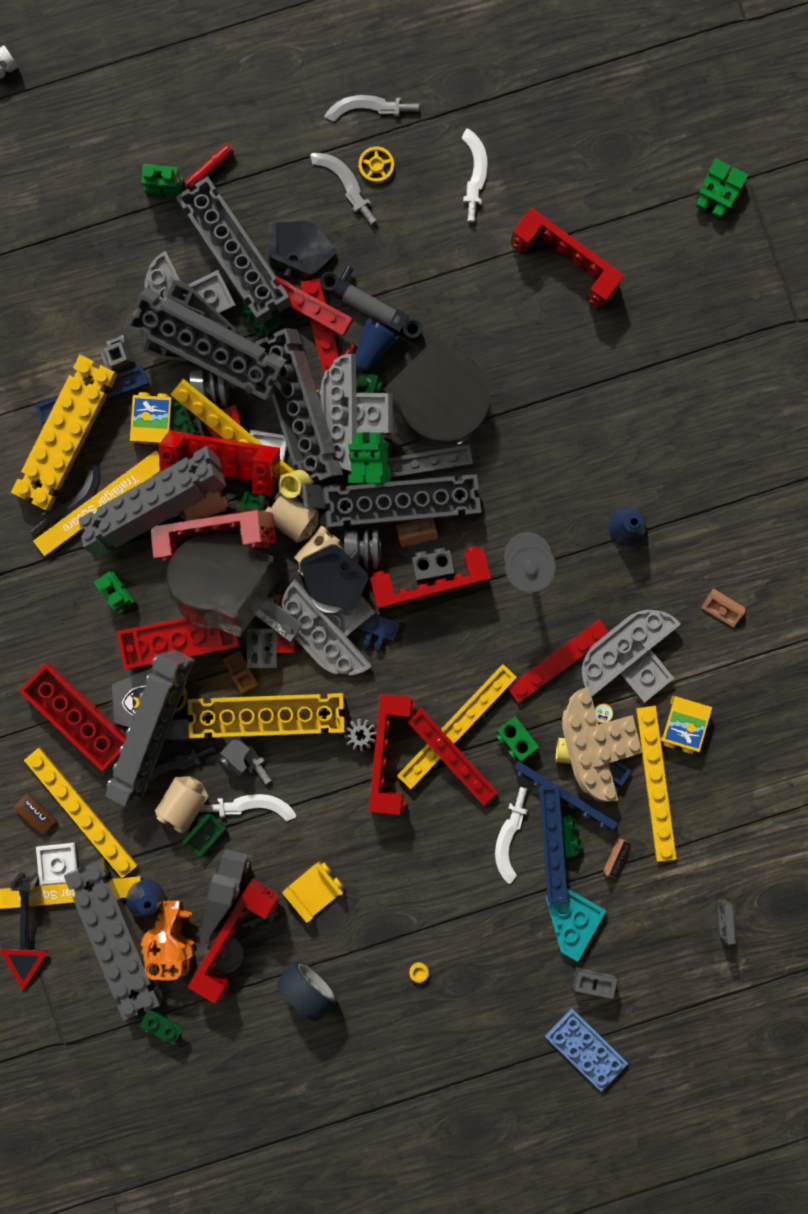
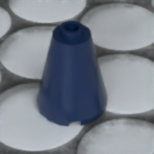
M369 317L366 320L355 352L356 369L362 373L365 370L369 372L401 338L398 335L395 336L393 332L375 321L371 324L372 319Z
M634 508L619 509L610 518L608 524L609 533L618 544L625 546L634 545L641 541L646 534L647 523L645 517Z
M148 879L134 883L128 890L126 897L127 907L130 912L136 917L143 919L152 918L161 912V905L165 901L163 888L155 881Z

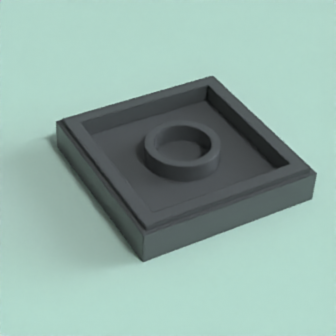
M718 899L720 938L727 944H735L732 904L725 899Z

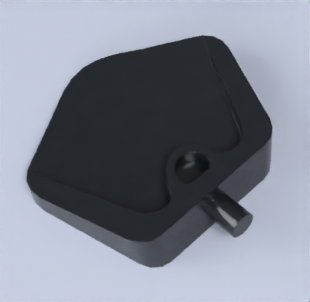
M292 221L272 224L269 243V265L274 269L284 272L282 277L285 280H289L291 276L302 281L315 279L334 259L335 247L314 223L309 221Z
M329 544L303 557L300 566L307 589L312 598L325 605L353 610L368 580L367 572L355 562L361 554L355 549L349 556L338 545Z

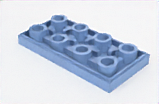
M573 1008L545 1035L601 1092L628 1065V1062Z

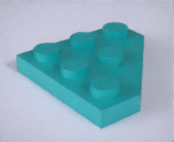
M567 888V902L548 903L547 896L546 902L560 951L578 962L606 910Z

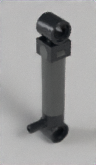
M348 265L340 278L333 272H326L322 275L320 282L325 294L332 295L387 326L388 330L399 336L403 331V335L408 341L415 342L420 339L422 325L418 320L409 319L408 314L399 309L391 308L347 283L354 270L351 266ZM328 280L335 281L333 287H327L325 283ZM409 327H416L418 332L410 334L407 330Z

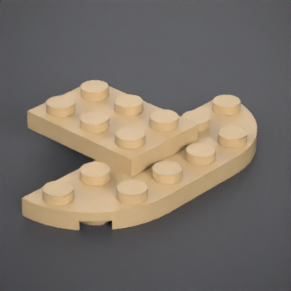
M589 687L583 688L570 697V702L567 709L564 710L562 718L563 733L573 772L581 789L585 793H589L595 800L602 802L616 801L618 798L609 763L642 753L634 718L631 715L598 724Z

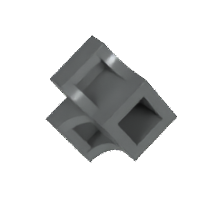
M125 335L106 342L105 352L101 354L106 368L115 371L135 363Z
M235 737L219 754L217 759L224 767L230 771L233 770L240 776L247 768L244 764V757L250 749Z

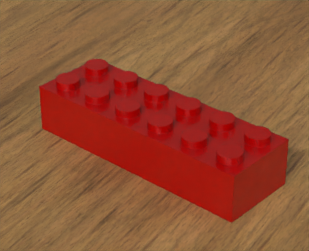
M45 663L19 690L30 703L102 772L106 771L120 757L119 751L126 741V735L51 663Z

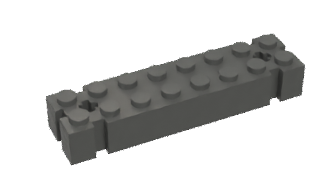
M207 176L195 184L197 189L192 192L187 189L176 196V199L247 307L250 308L259 325H262L273 317L271 313L276 309L280 313L292 305L291 300L282 285H279L277 278L221 195H218L215 186Z
M148 287L139 294L134 306L136 310L131 314L126 328L138 334L144 331L149 334L147 339L243 389L247 386L253 388L252 393L264 400L268 398L277 381L276 378L281 373L286 362L285 359L274 353L271 356L264 354L265 349L169 298L165 301L159 299L161 294Z
M285 328L274 333V337H265L256 341L255 344L265 349L264 354L271 356L274 353L286 360L281 373L276 378L277 381L271 396L293 466H298L299 470L305 471L310 476L312 485H318L323 483L324 480H331L343 475L339 460H334L332 455L336 453L305 352L300 351L298 347L302 344L298 330Z
M206 446L195 452L192 459L186 457L98 507L96 513L89 512L80 517V530L84 532L82 535L83 548L96 558H99L110 552V547H119L205 499L208 492L214 494L225 488L224 476L219 472L222 470L220 459Z
M477 474L461 476L458 478V481H455L453 476L347 486L345 491H340V487L324 488L322 490L323 506H328L329 511H326L324 514L326 529L341 528L345 522H348L349 527L450 518L456 517L458 512H462V516L478 515L481 513L480 497L475 498L474 492L479 490ZM457 492L459 493L458 495L461 494L462 496L459 501L457 500L458 498H455ZM342 503H346L345 506L348 505L349 508L346 511L340 509Z
M176 650L157 654L153 659V673H150L145 680L146 686L139 697L140 703L132 715L133 722L126 732V741L120 748L119 760L113 767L114 779H110L107 783L106 797L123 806L143 799L148 786L147 781L152 776L185 688L187 674H190L194 664V659Z
M104 858L89 863L85 871L82 866L66 873L64 878L69 890L75 889L76 895L73 897V900L114 999L118 997L120 999L117 1007L123 1020L138 1015L142 1007L144 1011H148L159 1006L162 1002V997L157 986H151L153 980L149 979L145 974V961H143L144 954L141 953V946L113 879L109 881L106 875L110 871ZM89 881L95 884L93 888L88 886ZM133 989H135V992L138 991L139 994H138V995L133 994V993H132Z

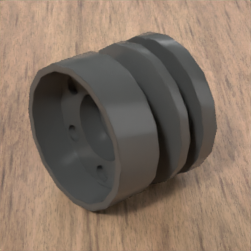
M203 369L190 371V385L207 399L212 400L213 404L218 408L219 400H221L223 408L228 407L230 396L228 380L220 376L216 377V374L211 371L209 377L206 378Z
M373 529V538L368 537V530H365L363 538H359L358 530H345L344 551L350 556L356 549L361 554L355 561L358 565L360 561H364L365 569L369 570V561H373V570H378L381 559V540L378 535V529Z

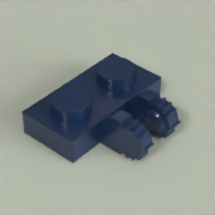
M376 614L371 615L358 626V629L368 632L363 647L367 648L370 645L371 636L375 634L379 636L375 644V651L379 652L383 638L395 640L400 623Z

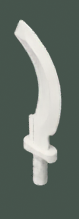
M466 129L462 139L468 144L473 153L474 169L471 181L467 182V196L463 197V202L469 203L468 222L474 223L476 204L482 205V199L478 198L479 189H482L486 179L487 154L478 136L471 130Z
M523 787L519 789L515 806L512 803L509 804L512 814L510 819H507L501 828L495 849L498 870L508 884H511L517 876L509 860L510 843L516 830H519L521 827L523 814L527 815L528 812L527 809L523 808V802L527 793V789Z
M263 794L242 796L229 803H223V798H219V804L203 805L199 811L200 813L220 812V818H225V814H241V811L265 808L278 813L285 821L296 818L295 812L287 803L274 796Z

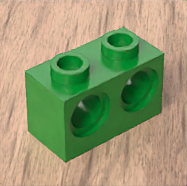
M515 716L496 730L499 733L496 737L503 745L506 743L509 746L510 750L508 752L514 760L518 758L522 761L539 748ZM508 727L515 729V735L511 738L505 735V730ZM520 742H525L527 745V750L524 753L517 751V745Z

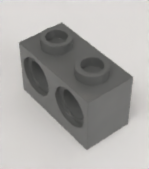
M445 548L435 549L432 554H427L424 551L415 553L416 557H412L416 581L454 574L450 550L446 551ZM438 558H446L448 564L445 567H439L437 565ZM426 561L429 564V568L421 571L418 568V563Z
M274 629L247 630V668H277V632Z
M576 967L572 987L577 992L613 999L617 979L614 975Z

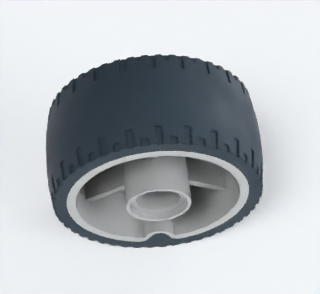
M296 961L277 982L280 992L290 1005L311 1021L317 1022L323 1018L337 1001V996L330 985L315 970L303 962Z

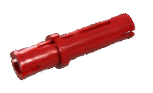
M226 143L225 146L215 155L212 154L211 158L184 182L189 185L191 190H194L196 183L210 175L218 166H223L222 163L235 152Z

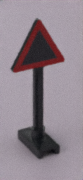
M20 872L11 882V891H19V896H21L20 949L2 948L0 950L21 989H25L48 952L47 950L28 948L29 896H31V890L39 882L38 873H35L32 878H24V872Z

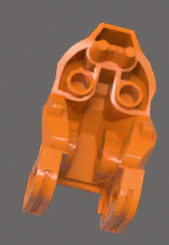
M182 900L163 901L160 910L162 912H159L157 916L160 920L156 921V928L149 930L141 942L143 947L141 953L144 954L143 961H145V974L152 980H175L188 974L191 970V958L194 955L192 945L195 942L181 933L183 918H190L193 914L184 910ZM152 965L154 972L157 974V976L152 975L150 972V967ZM173 965H175V968H176V969H173V973H172V972H171L172 967H173Z

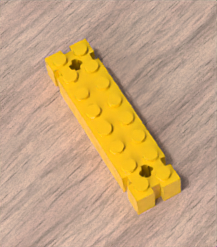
M79 355L73 369L77 370L75 376L69 375L21 471L25 474L24 478L17 479L11 493L25 500L33 498L32 503L44 510L51 509L56 499L53 493L55 489H61L107 397V394L104 393L106 386L111 388L118 375L102 365L97 369V363L82 355ZM88 378H92L94 381L93 385L87 383ZM37 481H42L40 482L42 484L41 488L37 487Z
M344 693L327 694L328 699H321V694L211 698V703H206V698L188 699V715H193V722L188 723L189 738H205L207 733L212 732V737L322 733V728H329V733L345 732V716H340V709H344ZM323 708H327V711H330L327 719H323V716H320ZM208 712L213 715V720L208 723V720H205Z

